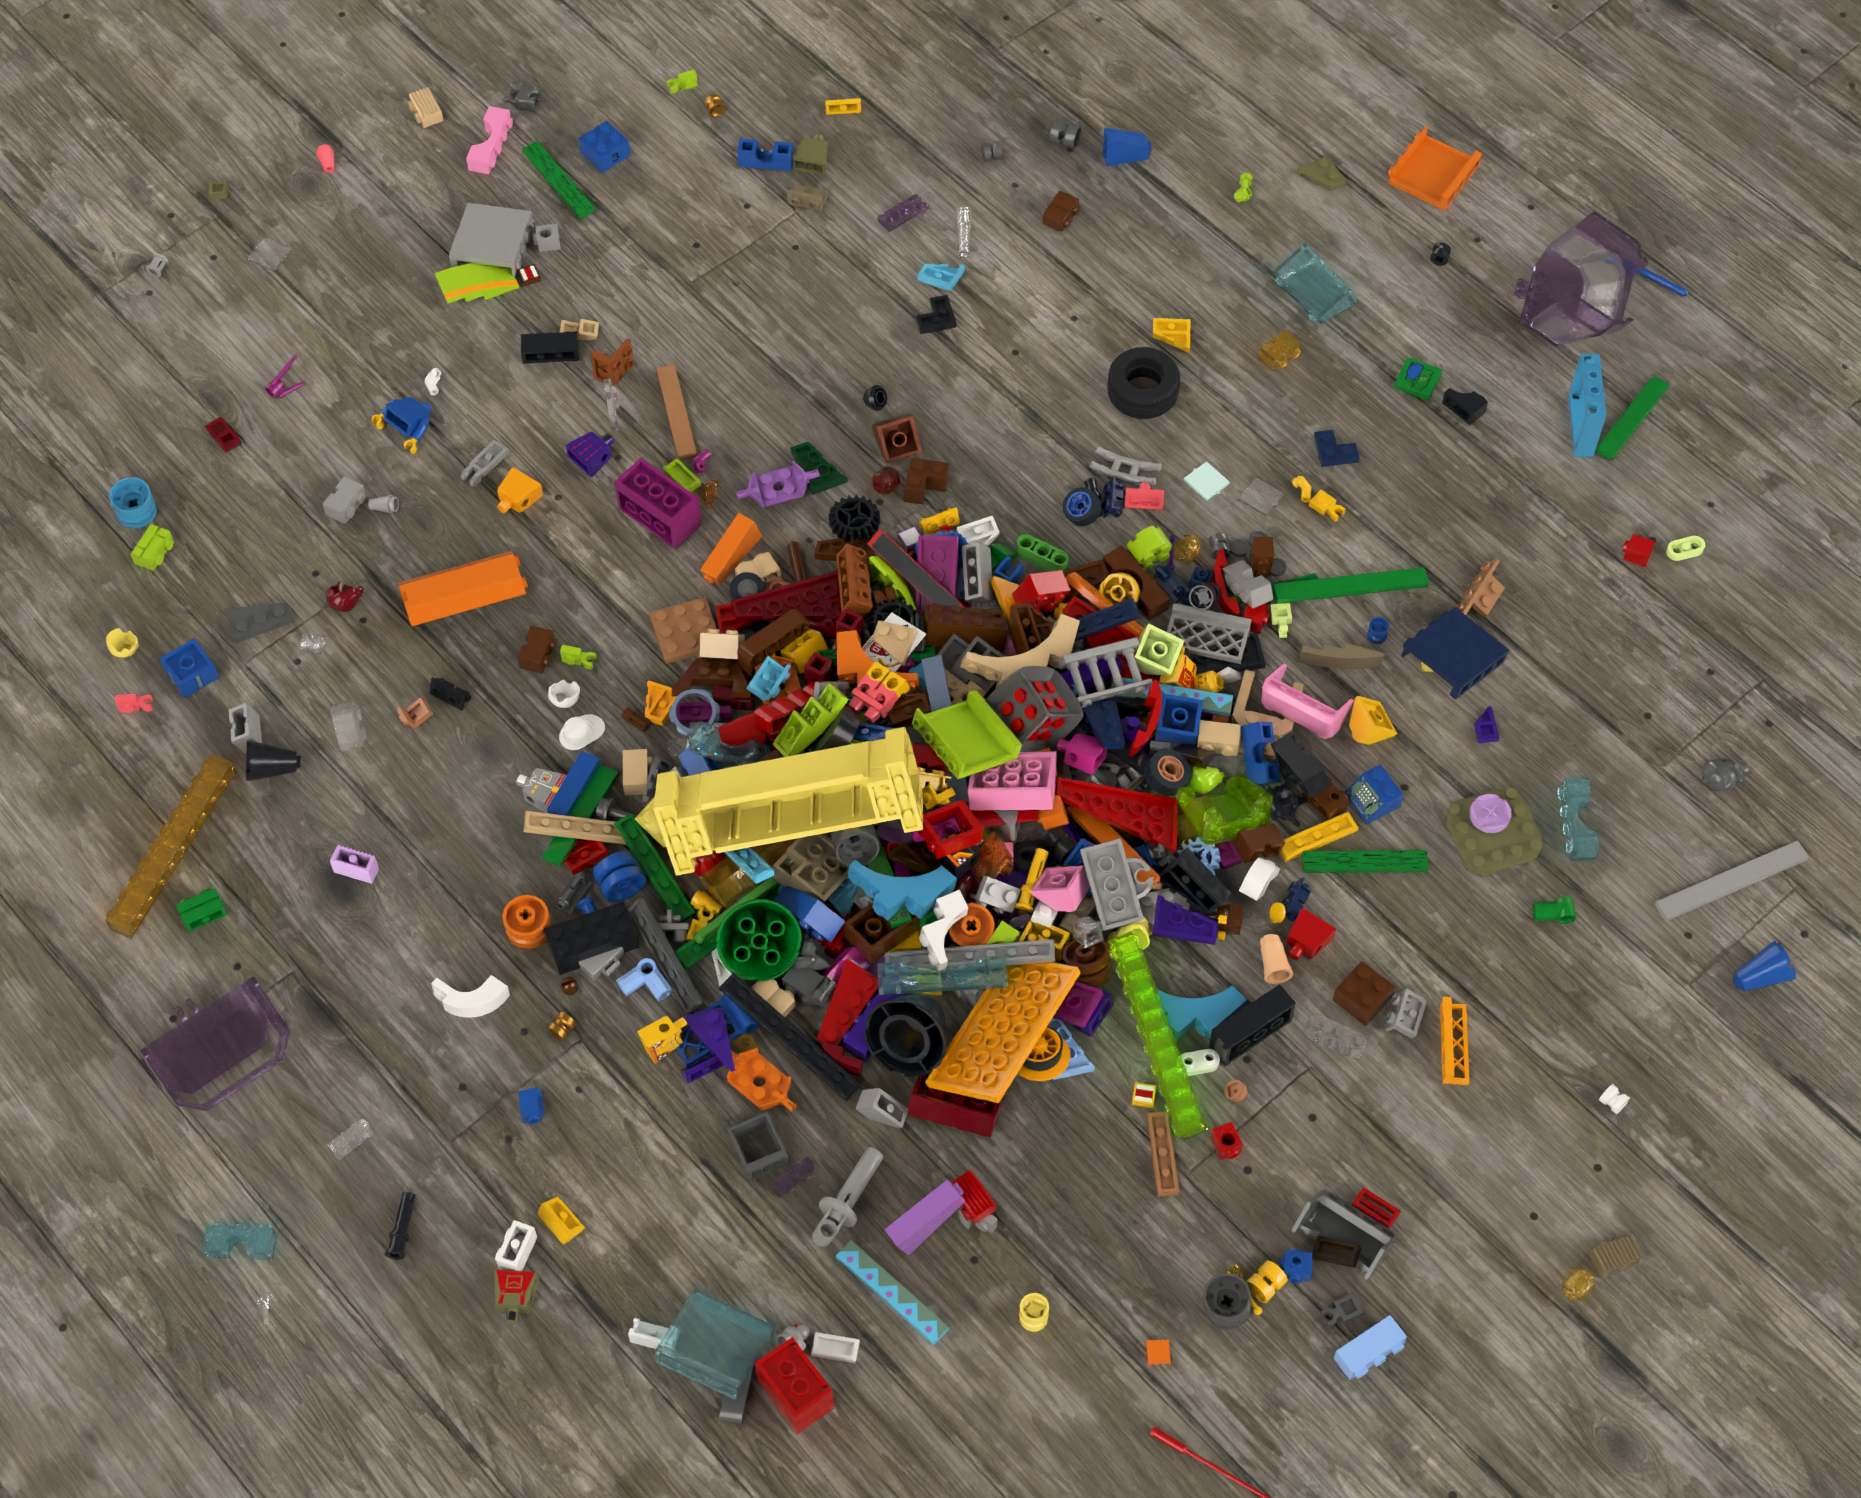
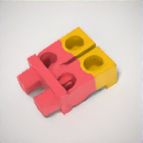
M875 661L859 682L857 688H854L851 692L854 697L849 707L859 714L865 706L868 709L863 714L864 717L871 723H874L880 716L885 718L888 715L887 712L893 708L902 694H906L910 687L904 678Z

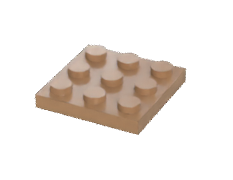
M706 597L649 612L665 664L700 655V634L707 632V629H717Z

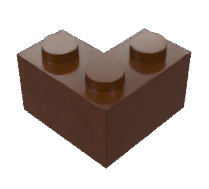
M911 458L904 487V502L923 505L927 489L946 492L949 479V463Z

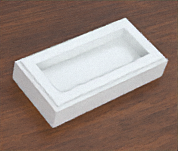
M815 1332L811 1356L856 1364L860 1340Z

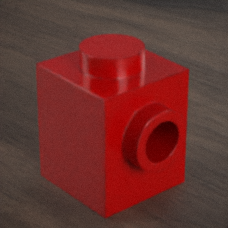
M1632 534L1630 541H1625L1622 551L1626 553L1623 560L1646 567L1655 541Z
M1247 604L1243 618L1252 619L1250 632L1260 634L1263 624L1267 625L1270 613H1267V604H1262L1255 608Z

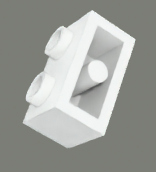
M515 1220L505 1234L502 1247L496 1253L495 1260L499 1270H523L537 1239L534 1227Z

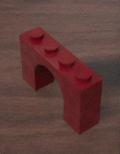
M845 608L835 622L836 638L832 650L837 649V632L857 630L861 639V646L864 643L863 616ZM816 652L813 653L804 666L806 686L812 682H831L839 679L837 665L832 666V660Z

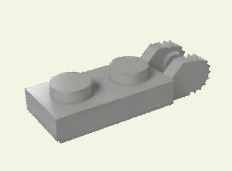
M493 440L469 463V466L461 473L460 478L467 481L475 471L476 473L470 479L469 484L472 487L476 486L483 477L509 454V449Z

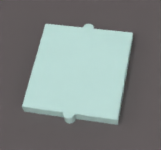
M1207 461L1197 469L1194 468L1193 472L1183 480L1206 501L1215 494H1220V491L1230 484Z

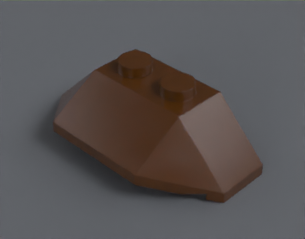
M1030 603L1011 605L1010 636L1017 655L1039 646L1050 636L1053 629L1051 621L1034 609V606ZM1047 664V667L1056 670V668L1052 667L1050 664Z

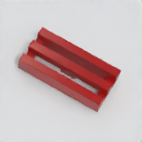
M1364 1187L1351 1204L1388 1229L1391 1228L1401 1213L1399 1209ZM1363 1195H1364L1365 1197H1367L1368 1199H1370L1371 1201H1373V1202H1375L1376 1204H1378L1379 1206H1381L1382 1208L1386 1209L1387 1211H1389V1212L1392 1213L1393 1215L1391 1216V1215L1387 1214L1386 1212H1384L1383 1210H1381V1209H1380L1378 1206H1376L1375 1204H1372V1203H1370L1369 1201H1367L1366 1199L1362 1198Z

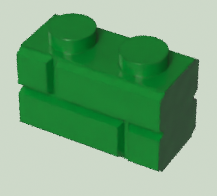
M216 888L205 889L199 895L193 898H184L176 905L188 932L227 915Z

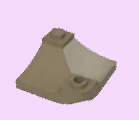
M824 833L797 838L788 847L785 854L772 866L774 870V876L772 877L781 885L798 889L818 899L823 904L842 883L849 879L847 876L849 866L842 864L838 860L832 839Z

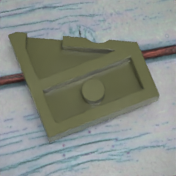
M1327 156L1297 169L1298 176L1305 175L1311 178L1312 183L1321 185L1329 191L1346 184L1344 176Z

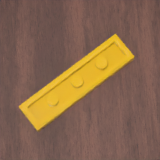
M1349 812L1343 813L1285 838V845L1280 854L1285 862L1301 856L1303 851L1315 850L1357 832L1358 826Z

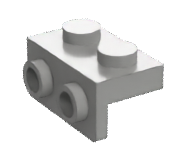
M983 875L977 894L971 893L969 897L976 899L975 904H980L987 908L988 904L992 905V910L1004 914V911L1013 913L1021 889Z

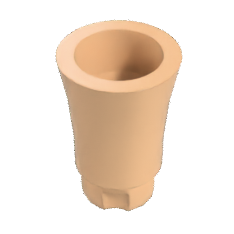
M1265 935L1260 939L1264 980L1270 984L1286 982L1292 978L1293 971L1286 957L1279 935Z

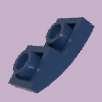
M1196 566L1190 578L1188 588L1192 590V588L1201 583L1211 582L1214 572ZM1188 592L1183 597L1182 604L1193 607L1189 602L1190 592Z

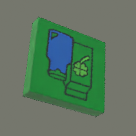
M1407 357L1395 381L1394 388L1429 401L1443 369Z

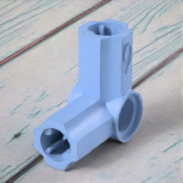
M649 958L642 959L637 967L616 980L621 991L626 996L645 984L657 1001L664 1000L673 992L671 986L656 967L655 962ZM646 968L653 969L648 974L643 973Z

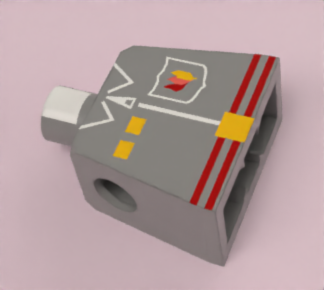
M536 768L530 777L520 774L516 785L523 788L522 792L526 802L544 813H548L547 808L567 775Z

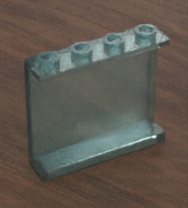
M694 1289L657 1346L655 1362L736 1400L740 1394L741 1384L767 1341H772L775 1326L766 1320H760L750 1315L746 1311L736 1309L727 1302L719 1301L710 1297L705 1292Z

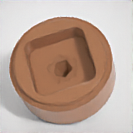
M1237 1079L1231 1080L1225 1087V1096L1232 1102L1242 1101L1247 1094L1246 1085Z

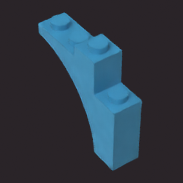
M856 860L849 865L847 875L852 883L859 885L864 890L867 896L874 898L872 908L887 921L904 906H906L911 914L921 919L935 907L936 899L950 894L955 889L957 878L942 865L936 870L920 876L892 877L872 871Z
M1145 980L1138 985L1137 995L1142 1003L1148 1004L1157 1017L1163 1018L1162 1031L1167 1037H1172L1176 1042L1194 1026L1201 1036H1206L1210 1040L1213 1028L1245 1008L1247 1004V999L1233 986L1209 997L1182 998L1164 993Z

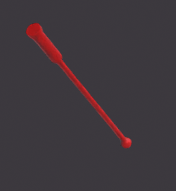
M1154 1426L1150 1437L1158 1439L1182 1454L1190 1455L1261 1498H1271L1190 1451L1185 1444L1162 1432L1158 1427Z

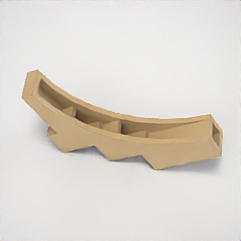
M1061 614L1056 620L1050 636L1030 651L1008 657H990L967 652L961 661L960 668L965 669L967 672L984 676L988 680L997 681L996 688L1013 672L1023 667H1047V664H1050L1054 668H1060L1058 661L1062 656L1072 652L1080 621Z

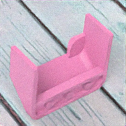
M1286 664L1280 666L1265 679L1261 697L1264 707L1306 727L1323 739L1333 737L1344 726L1354 703V700L1350 699L1336 711L1281 682L1287 668Z

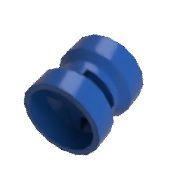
M1376 617L1370 621L1367 638L1371 643L1382 644L1385 642L1389 630L1388 621L1382 617Z

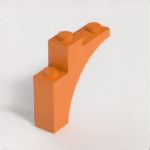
M857 630L837 632V675L840 681L849 682V685L857 682L858 686L874 662L863 651ZM894 672L907 681L910 687L908 692L921 689V681L917 673Z

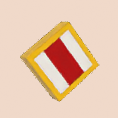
M1135 1082L1132 1105L1153 1108L1156 1085Z

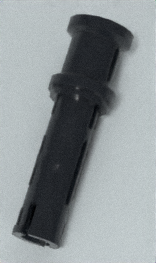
M411 1192L402 1193L395 1227L389 1234L390 1244L389 1248L385 1251V1256L394 1260H402L405 1257V1243L409 1240L407 1231L416 1195Z

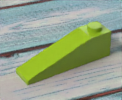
M881 556L869 557L870 581L873 583L878 580L885 588L891 586L899 603L906 601L907 606L912 604L913 610H916L903 576Z

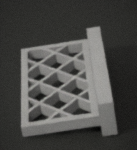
M1174 603L1167 633L1184 640L1182 647L1188 648L1190 654L1241 664L1246 642L1250 634L1252 619L1209 610H1197L1194 607ZM1174 622L1182 623L1185 626L1177 630ZM1193 627H1201L1204 631L1196 633ZM1189 630L1193 636L1184 639L1181 633ZM1216 630L1224 634L1216 638L1212 632ZM1208 634L1212 640L1204 643L1200 637ZM1232 635L1243 636V639L1235 641ZM1228 638L1231 644L1223 647L1220 641ZM1197 640L1200 646L1194 648L1190 647L1188 643ZM1216 644L1220 650L1213 652L1208 647ZM1235 648L1239 653L1238 657L1229 655L1227 651Z

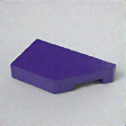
M1488 706L1483 715L1475 722L1474 728L1478 743L1497 742L1499 740L1491 706Z

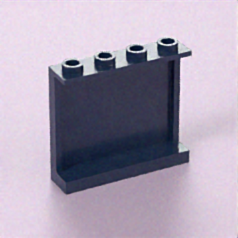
M1454 607L1449 612L1445 611L1437 621L1433 620L1426 629L1419 630L1414 638H1408L1403 644L1404 650L1401 656L1405 657L1407 654L1412 653L1453 686L1450 696L1456 700L1502 665L1510 650Z

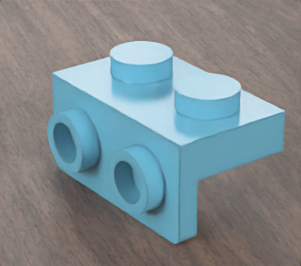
M767 656L746 689L766 702L771 697L775 698L781 690L778 687L780 683L784 684L790 676L788 671L791 665L787 664L783 667Z

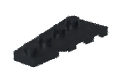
M1257 632L1250 634V637H1248L1241 664L1196 654L1188 657L1196 665V675L1208 671L1218 673L1227 667L1238 672L1263 669L1266 664ZM1217 646L1216 649H1215V650H1212V651H1213V652H1216V651H1218V650H1220V649H1219L1218 646ZM1235 648L1227 651L1229 655L1238 657L1239 653Z

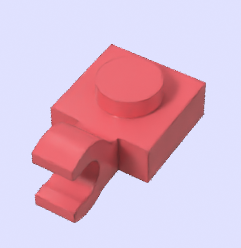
M136 694L115 695V703L119 712L131 713L133 711H140V708L146 712L153 710L151 704H146L147 702H153L151 695L137 697Z

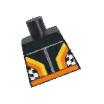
M963 831L953 833L940 839L945 840L947 838L963 833ZM982 840L979 844L939 859L936 858L933 852H931V855L958 880L977 864L980 855L979 848L984 846V842Z

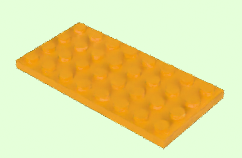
M1053 962L1000 966L946 1049L942 1062L937 1068L933 1069L927 1078V1086L937 1090L999 1103L1080 975L1079 968Z

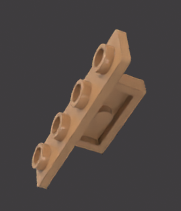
M1498 559L1486 561L1481 566L1479 575L1472 580L1470 589L1463 594V600L1456 608L1465 615L1472 607L1482 617L1487 616L1505 587L1492 575L1500 562Z

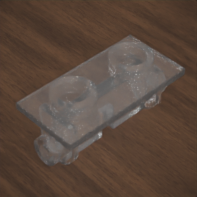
M361 1118L335 1139L331 1140L326 1146L340 1161L373 1136L374 1132L369 1128L367 1121Z

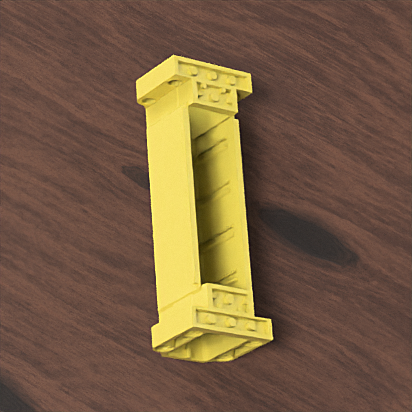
M905 727L886 730L885 739L845 745L686 777H680L677 770L657 775L653 809L676 875L695 872L696 857L712 854L713 850H716V853L896 819H901L904 833L923 830L922 787L911 741Z

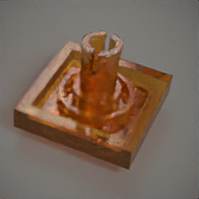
M993 832L984 841V846L979 848V860L971 868L979 885L983 875L995 879L999 873L1006 877L1012 871V866L1008 863L1013 858L1000 835Z

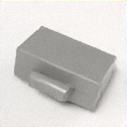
M619 947L579 961L580 969L593 981L597 980L602 974L609 976L621 965L619 959L624 955L623 947Z

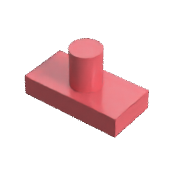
M1148 483L1140 484L1139 489L1126 488L1125 508L1163 510L1164 490L1151 489Z

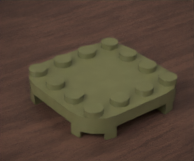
M1515 788L1496 789L1454 802L1448 808L1445 828L1451 833L1463 859L1462 866L1466 871L1469 869L1473 873L1480 874L1481 877H1489L1491 872L1526 863L1528 866L1534 863L1540 854L1543 846L1541 834L1525 800L1518 794ZM1484 794H1495L1500 796L1499 798L1503 801L1508 802L1511 808V819L1505 829L1496 833H1486L1472 824L1469 810L1477 797Z

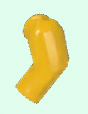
M1303 476L1293 478V486L1295 488L1300 487L1302 490L1301 501L1309 502L1311 500V485Z

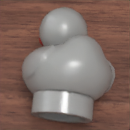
M795 1324L794 1327L789 1326L785 1328L782 1334L777 1336V1346L793 1337L801 1349L804 1350L806 1343L803 1340L809 1337L808 1327Z

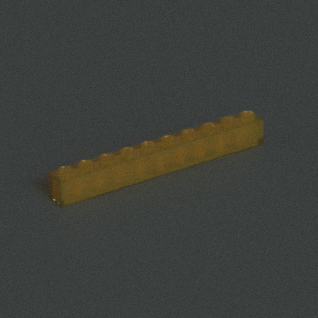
M210 754L208 759L202 763L201 770L192 779L191 786L187 792L181 796L180 803L171 812L167 824L161 828L158 838L150 845L148 854L140 861L134 876L129 878L125 890L119 894L115 906L107 913L105 922L111 931L131 939L133 938L235 775L236 771L231 761Z

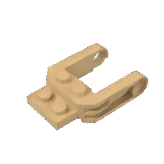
M1245 670L1232 715V724L1243 726L1255 722H1272L1275 741L1292 732L1294 721L1287 717L1281 720L1278 717L1254 711H1245L1256 673ZM1294 682L1293 688L1303 693L1304 684ZM1240 728L1238 752L1244 753ZM1269 743L1264 748V758L1274 760L1275 753L1271 743Z

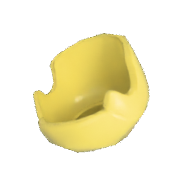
M117 628L106 636L108 650L113 656L120 658L130 657L139 647L138 638L131 631L125 633L120 628Z

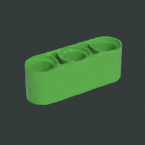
M1028 534L1021 535L1018 538L1017 555L1019 558L1047 572L1068 570L1069 558L1064 551Z

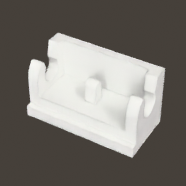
M634 1318L633 1329L630 1328L628 1333L631 1343L674 1353L680 1335L678 1329H669Z

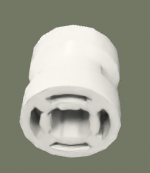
M1612 1084L1602 1094L1599 1101L1604 1105L1608 1104L1611 1107V1111L1617 1115L1628 1103L1630 1097L1626 1094L1620 1095L1618 1088Z

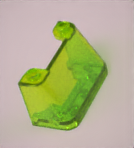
M1242 774L1228 779L1223 793L1195 798L1194 789L1190 786L1178 788L1176 799L1198 838L1205 844L1211 845L1236 839L1238 833L1243 829L1257 828L1262 824L1268 825L1273 795Z

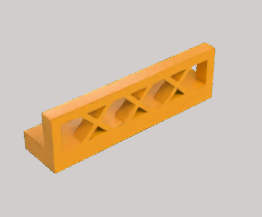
M1443 997L1440 1004L1442 1084L1469 1085L1466 1004H1452L1451 997ZM1452 1010L1461 1011V1018L1458 1021L1452 1018ZM1455 1027L1462 1033V1037L1458 1041L1453 1038V1029ZM1455 1047L1463 1053L1459 1060L1455 1059L1453 1055ZM1455 1067L1464 1072V1078H1453Z

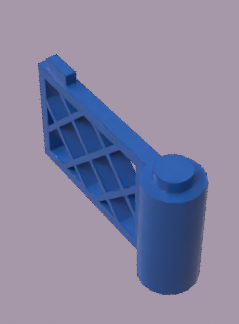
M724 993L722 999L700 1011L703 1012L719 1007L723 1008L725 1019L727 1017L729 1020L726 1021V1025L733 1026L735 1030L734 1033L728 1035L730 1042L743 1034L747 1035L754 1032L760 1026ZM690 1028L685 1030L687 1034L685 1041H682L683 1043L681 1044L683 1048L681 1049L680 1046L676 1048L687 1067L711 1054L707 1047L703 1045L702 1040H700L699 1044L688 1042L691 1033H694ZM686 1048H697L696 1055L687 1059L685 1056Z

